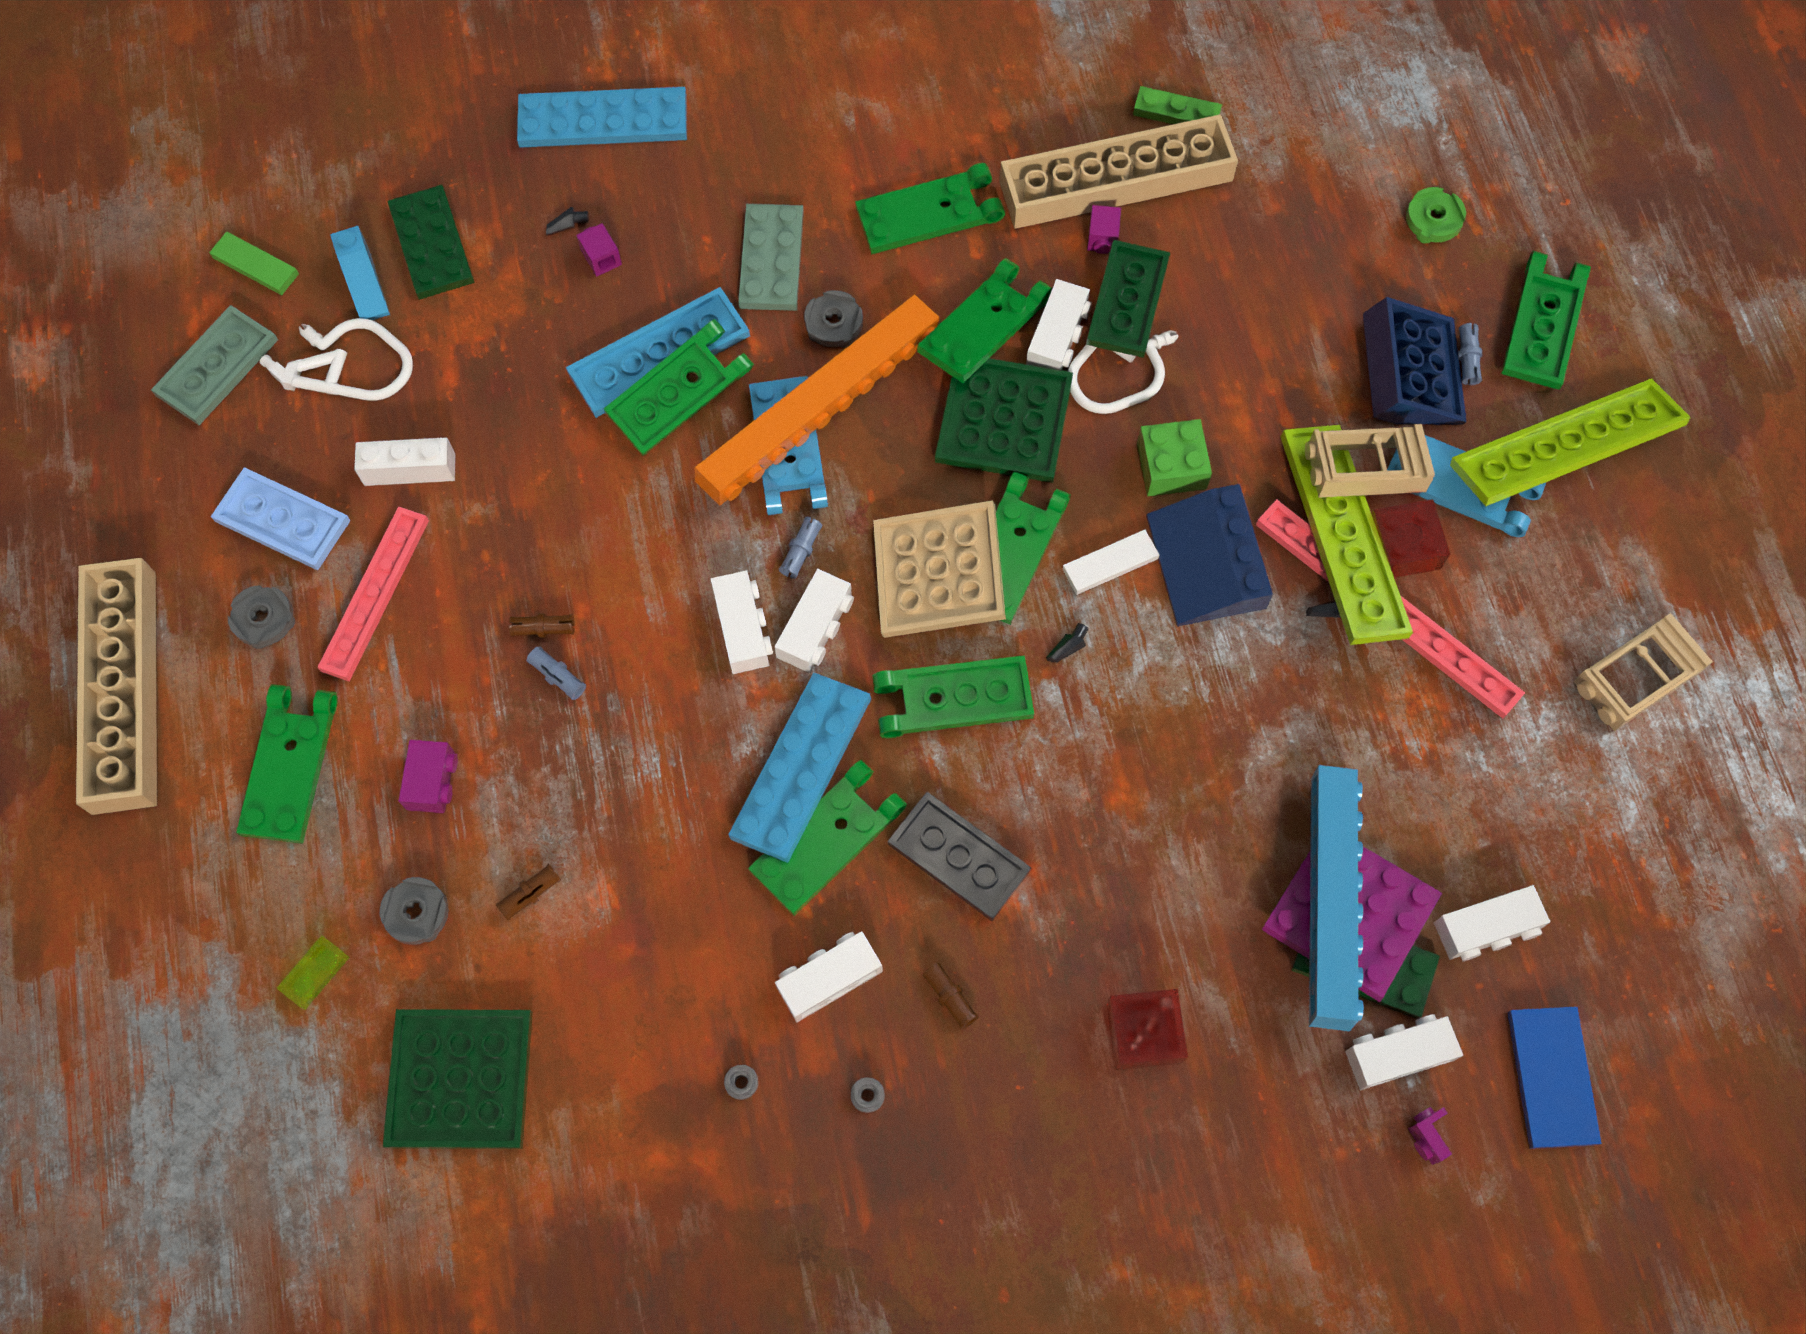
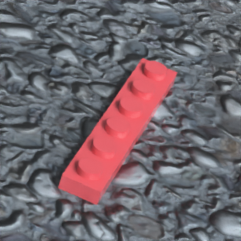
M398 506L318 665V669L321 672L350 682L429 522L427 516Z

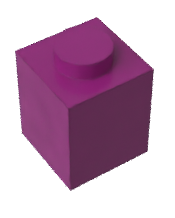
M1092 205L1087 251H1096L1101 254L1110 253L1113 240H1118L1121 208Z
M603 223L595 227H589L576 235L581 252L596 277L622 265L618 248Z

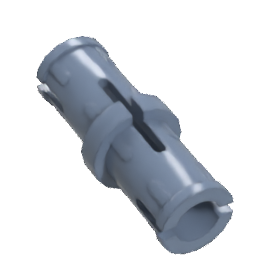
M1472 323L1463 324L1459 327L1461 349L1458 351V359L1462 364V383L1465 385L1468 384V379L1469 385H1476L1482 381L1480 357H1483V353L1479 347V327L1477 324H1473L1472 329Z
M811 517L804 518L796 538L791 539L789 543L790 549L779 568V571L787 577L791 573L790 578L792 579L797 578L806 557L811 555L813 542L822 528V524L816 519H813L812 523H810Z
M541 646L534 648L528 655L526 661L546 676L545 680L550 685L555 684L572 700L579 698L585 691L586 684L570 673L565 663L562 661L557 662Z

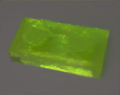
M321 935L279 984L277 989L300 1008L306 1010L350 957Z

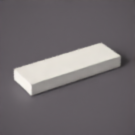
M1143 530L1063 565V571L1074 592L1078 595L1157 560L1159 553L1146 530Z

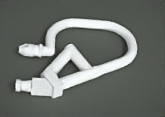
M364 318L342 322L324 337L317 333L310 325L302 324L303 328H305L304 330L299 326V331L312 346H316L320 350L327 349L340 336L350 330L368 329L373 331L396 350L402 359V369L399 376L385 388L365 390L339 385L337 382L347 356V352L341 349L288 362L286 368L278 362H274L269 355H264L260 359V364L269 370L271 375L283 385L284 389L295 391L297 387L368 401L382 400L394 395L408 382L413 369L412 356L408 348L382 325ZM331 364L325 381L300 376L302 371Z
M1169 330L1160 335H1153V338L1148 340L1146 353L1155 371L1151 385L1141 392L1111 403H1097L1088 399L1078 385L1077 374L1080 367L1097 348L1085 345L1071 362L1068 372H1073L1070 389L1071 395L1080 406L1088 411L1099 414L1114 413L1150 399L1160 390L1165 378L1164 364L1157 349L1174 343L1178 338L1177 332ZM1115 352L1116 354H1118L1130 363L1136 357L1133 355Z

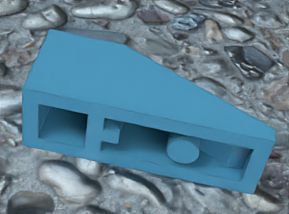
M359 226L330 234L359 318L375 320L390 315L368 245Z

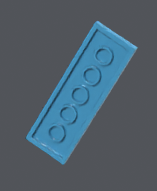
M685 87L518 94L517 141L519 147L687 140V94Z
M719 287L566 367V370L593 415L597 418L605 413L604 408L699 332L710 321L716 319L725 330V333L716 342L707 346L713 355L750 337V331L722 288Z
M813 672L728 834L731 840L786 863L789 862L871 701L870 693Z

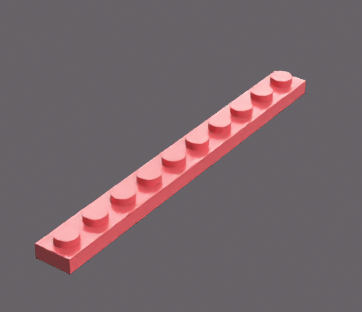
M1276 500L1257 520L1256 526L1328 581L1310 525L1280 501ZM1401 596L1413 630V634L1409 639L1402 640L1503 719L1525 692Z

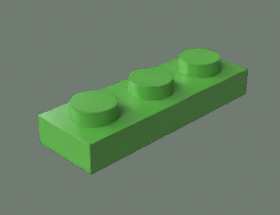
M1140 86L1133 115L1169 124H1178L1220 115L1222 104Z

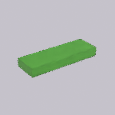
M226 232L209 252L213 259L280 295H283L299 275L296 268L229 232Z

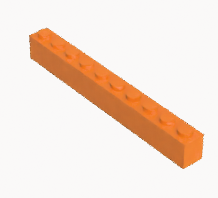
M914 294L695 467V482L719 506L727 500H734L741 493L744 486L749 482L754 483L758 481L769 466L779 464L786 457L789 450L794 446L799 447L803 445L814 430L824 428L834 414L838 411H845L859 394L864 395L868 393L879 378L889 376L894 371L896 365L903 359L905 361L909 360L915 354L918 344L938 326L939 316Z

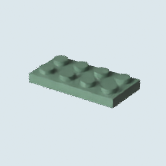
M746 204L739 309L797 311L804 217L803 205Z
M230 305L151 391L156 397L200 425L278 339L273 332Z

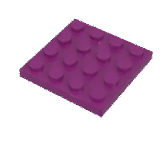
M1363 846L1362 858L1360 862L1358 861V872L1363 874L1362 890L1358 892V903L1363 905L1362 921L1358 924V935L1363 936L1362 954L1358 955V967L1363 968V983L1361 988L1358 989L1380 1002L1442 893ZM1311 850L1262 929L1310 959Z

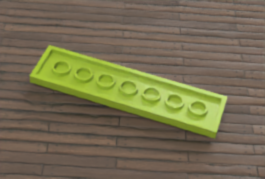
M1651 378L1454 456L1451 459L1450 466L1485 506H1488L1687 425L1690 416Z
M1340 425L1283 430L1280 437L1350 645L1409 639L1413 634V630L1365 495L1318 497L1317 488L1311 483L1312 466L1310 460H1307L1305 456V444L1310 441L1314 429H1319V431L1342 430ZM1349 450L1332 451L1336 473L1356 472Z

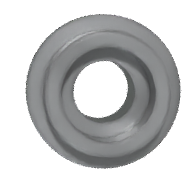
M737 1065L727 1072L724 1086L731 1097L744 1100L756 1092L758 1077L751 1067ZM739 1077L748 1079V1084L745 1088L739 1089L736 1087L735 1082Z
M862 1078L851 1089V1101L855 1108L861 1112H874L884 1102L885 1093L883 1086L873 1078ZM864 1090L873 1091V1100L869 1102L864 1101L861 1098L862 1092Z

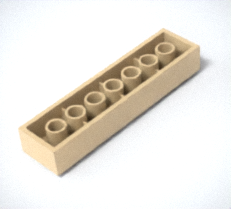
M1220 114L1002 161L999 182L1014 229L1090 213L1092 205L1117 207L1231 182L1234 178L1238 159Z
M142 558L79 566L76 804L91 815L157 806L156 572Z

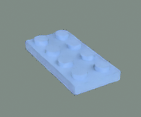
M245 467L211 515V518L216 523L316 570H319L350 522L347 515Z

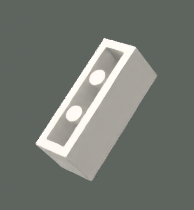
M1056 279L1028 349L1026 365L1061 371L1063 366L1069 367L1074 352L1070 348L1073 342H1079L1083 330L1080 322L1082 318H1088L1092 307V302L1088 301L1090 289Z
M448 438L356 442L355 471L364 486L455 481V452Z
M817 568L775 645L776 657L808 673L811 672L814 665H820L826 653L824 648L829 638L834 639L840 627V622H838L843 612L848 613L854 601L851 583Z
M747 570L711 578L732 673L737 674L769 666L767 655L773 654L769 636L763 637L761 627L766 626L763 609H756L754 599L760 598L756 580H749Z
M1534 885L1442 915L1434 922V925L1449 960L1461 956L1462 961H1467L1480 956L1481 949L1491 946L1492 950L1496 951L1512 944L1510 939L1522 936L1523 941L1535 938L1543 934L1541 929L1549 924L1550 920Z
M862 931L856 935L853 932L844 935L836 941V947L827 952L825 949H821L809 956L807 959L809 962L797 969L796 966H792L779 974L778 977L780 979L775 982L777 990L796 1023L883 972L881 962Z
M1435 1014L1416 1020L1417 1026L1405 1029L1404 1025L1400 1024L1384 1030L1386 1036L1374 1039L1372 1034H1368L1352 1040L1354 1046L1345 1052L1359 1089L1370 1088L1455 1061L1462 1057L1463 1053L1448 1016L1436 1019Z

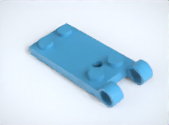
M808 376L749 384L754 420L808 379ZM814 430L803 445L799 447L794 446L787 452L786 457L794 456L796 458L793 463H787L784 458L779 464H772L765 470L762 478L768 515L783 513L780 492L810 488L813 509L828 507L817 433Z
M1425 435L1435 476L1427 492L1412 494L1500 529L1510 536H1525L1531 519L1519 511H1505L1510 497L1485 506L1451 468L1452 457L1466 451ZM1397 449L1387 471L1402 470ZM1546 482L1518 494L1529 500H1538L1542 496Z

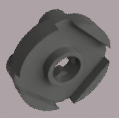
M831 290L823 292V296L818 297L816 300L815 297L810 300L804 313L808 337L810 340L826 347L846 348L850 346L853 340L860 334L863 326V312L861 307L855 302V298L846 292ZM833 314H836L840 321L829 323L826 318H832Z
M261 585L252 586L240 592L233 599L230 617L228 616V624L231 631L243 643L252 645L256 649H262L278 642L295 624L293 607L285 594L275 587L262 588ZM261 610L263 613L268 611L265 620L254 621L257 619L256 613Z
M420 877L407 878L402 880L403 883L398 884L395 888L391 887L384 895L380 905V918L388 933L395 940L410 945L435 940L448 918L449 907L446 895L432 881ZM415 903H420L419 908L422 909V913L417 915L415 919H411V915L406 913L407 908H413Z

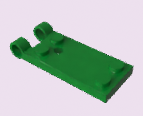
M978 163L971 166L967 172L855 201L856 211L871 255L975 226L996 223L1003 219L1005 210L999 198L987 199L980 206L976 207L971 193V189H981L992 182V175L988 165ZM949 202L950 206L945 208L940 206V203Z
M1533 250L1526 265V274L1501 374L1559 390L1564 382L1591 266L1575 262L1568 280L1544 274L1548 254ZM1544 303H1551L1554 309L1547 308Z
M1005 258L998 264L994 274L918 344L917 352L961 383H964L1029 319L1046 306L1053 288L1040 280L1032 287L1027 297L1023 296L1008 286L1015 280L1020 268L1017 264ZM992 308H999L1001 311L995 312Z
M716 319L706 324L699 332L604 408V412L642 456L646 455L733 382L743 377L753 368L754 363L745 353L738 356L724 368L707 348V346L716 342L725 333L724 328ZM690 372L696 373L698 376L697 381L689 382L686 378L687 374Z
M1016 471L1012 474L1006 492L996 510L1006 619L1000 621L1009 625L1012 624L1071 497V494L1056 488L1047 511L1025 503L1020 499L1027 487L1029 477ZM1016 528H1023L1026 533L1024 536H1017L1014 530Z
M1025 655L895 671L885 670L872 675L875 693L889 694L898 689H902L906 714L888 715L878 719L880 737L896 738L906 733L1033 719L1035 715ZM938 694L942 700L940 703L934 704L930 701V696Z
M272 684L269 687L266 697L267 711L236 831L238 835L303 844L333 717L337 709L338 697L336 692L317 690L313 700L314 714L313 716L287 713L292 698L290 686ZM291 740H295L297 743L296 747L290 751L286 750V744Z
M863 760L856 762L847 771L844 778L820 799L788 863L764 853L748 868L793 916L809 903L892 821L899 817L908 805L897 793L891 794L876 812L855 792L871 778L874 771ZM838 819H845L847 827L842 830L837 829L835 822Z

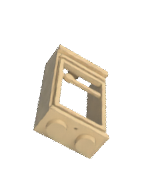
M1414 424L1413 427L1361 430L1319 431V429H1314L1310 441L1305 444V456L1307 460H1310L1312 466L1311 483L1313 486H1316L1318 497L1427 492L1435 476L1422 424ZM1382 448H1397L1402 470L1387 471ZM1376 449L1382 471L1336 473L1332 451Z
M1670 613L1590 668L1584 670L1575 679L1574 683L1579 694L1584 699L1589 700L1598 711L1600 719L1616 731L1700 674L1713 661ZM1652 637L1682 674L1670 680L1649 656L1647 647L1640 644ZM1636 648L1637 654L1643 656L1665 682V685L1630 708L1600 671Z

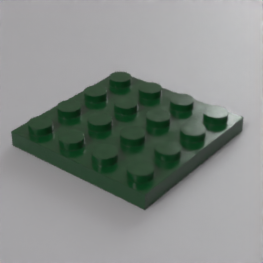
M989 358L964 383H961L952 376L935 454V463L1010 476L1016 471L1028 476L1029 479L1053 483L1073 372Z
M396 1009L383 1148L523 1149L533 1012L531 1010Z

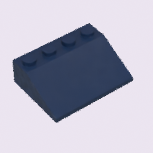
M1385 297L1363 313L1373 417L1394 424L1463 425L1466 423L1454 318L1389 297Z
M1240 484L1210 489L1146 515L1154 546L1159 553L1158 561L1177 627L1267 609L1273 593Z

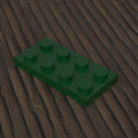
M443 185L387 201L419 300L475 283Z
M1113 240L1086 345L1144 358L1171 252Z
M1412 946L1380 1002L1359 989L1358 997L1415 1019H1420L1440 956ZM1297 952L1291 971L1309 977V959Z

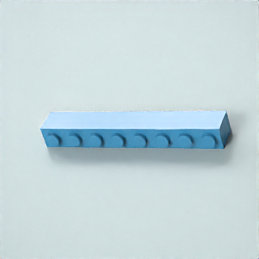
M1318 765L1311 778L1309 1027L1351 1031L1363 1017V1001L1358 1000V988H1361L1363 983V968L1358 967V955H1361L1363 950V936L1358 935V924L1361 923L1363 917V905L1358 903V892H1361L1363 885V874L1358 872V861H1361L1363 844L1358 841V831L1361 830L1363 814L1358 811V801L1361 800L1363 790L1362 782H1358V769Z

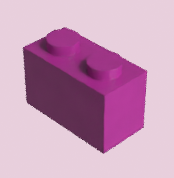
M409 740L398 800L406 810L445 813L446 803H450L452 799L451 773L456 772L458 764L457 754H455L447 742Z

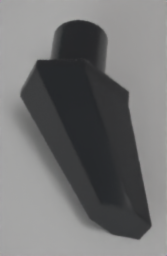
M570 207L547 224L546 235L575 228V223H589L588 211L574 212V208Z
M1335 600L1308 607L1306 610V616L1341 618Z
M1078 623L1073 633L1065 634L1061 641L1047 655V661L1059 662L1084 648L1086 643L1083 638L1088 631V627Z

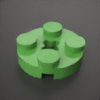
M1439 187L1425 188L1415 194L1406 210V221L1411 231L1416 234L1418 241L1425 244L1445 242L1459 234L1466 217V208L1456 194L1452 193L1450 196L1443 192V188ZM1431 211H1434L1436 214H1441L1442 216L1440 217V219L1433 218L1430 214Z

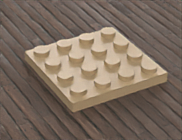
M993 500L873 520L881 634L884 638L1006 619L996 508Z

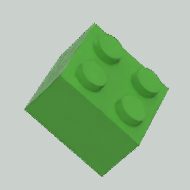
M1201 419L1141 426L1137 447L1147 496L1207 489L1212 471Z

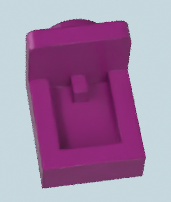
M1431 1107L1425 1109L1413 1117L1417 1123L1408 1128L1416 1140L1414 1146L1417 1152L1425 1161L1429 1160L1432 1165L1452 1155L1432 1123L1448 1114L1444 1107L1435 1112Z

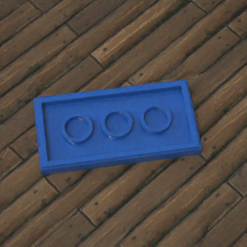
M1578 1007L1522 1009L1507 1012L1529 1148L1593 1146L1602 1144Z

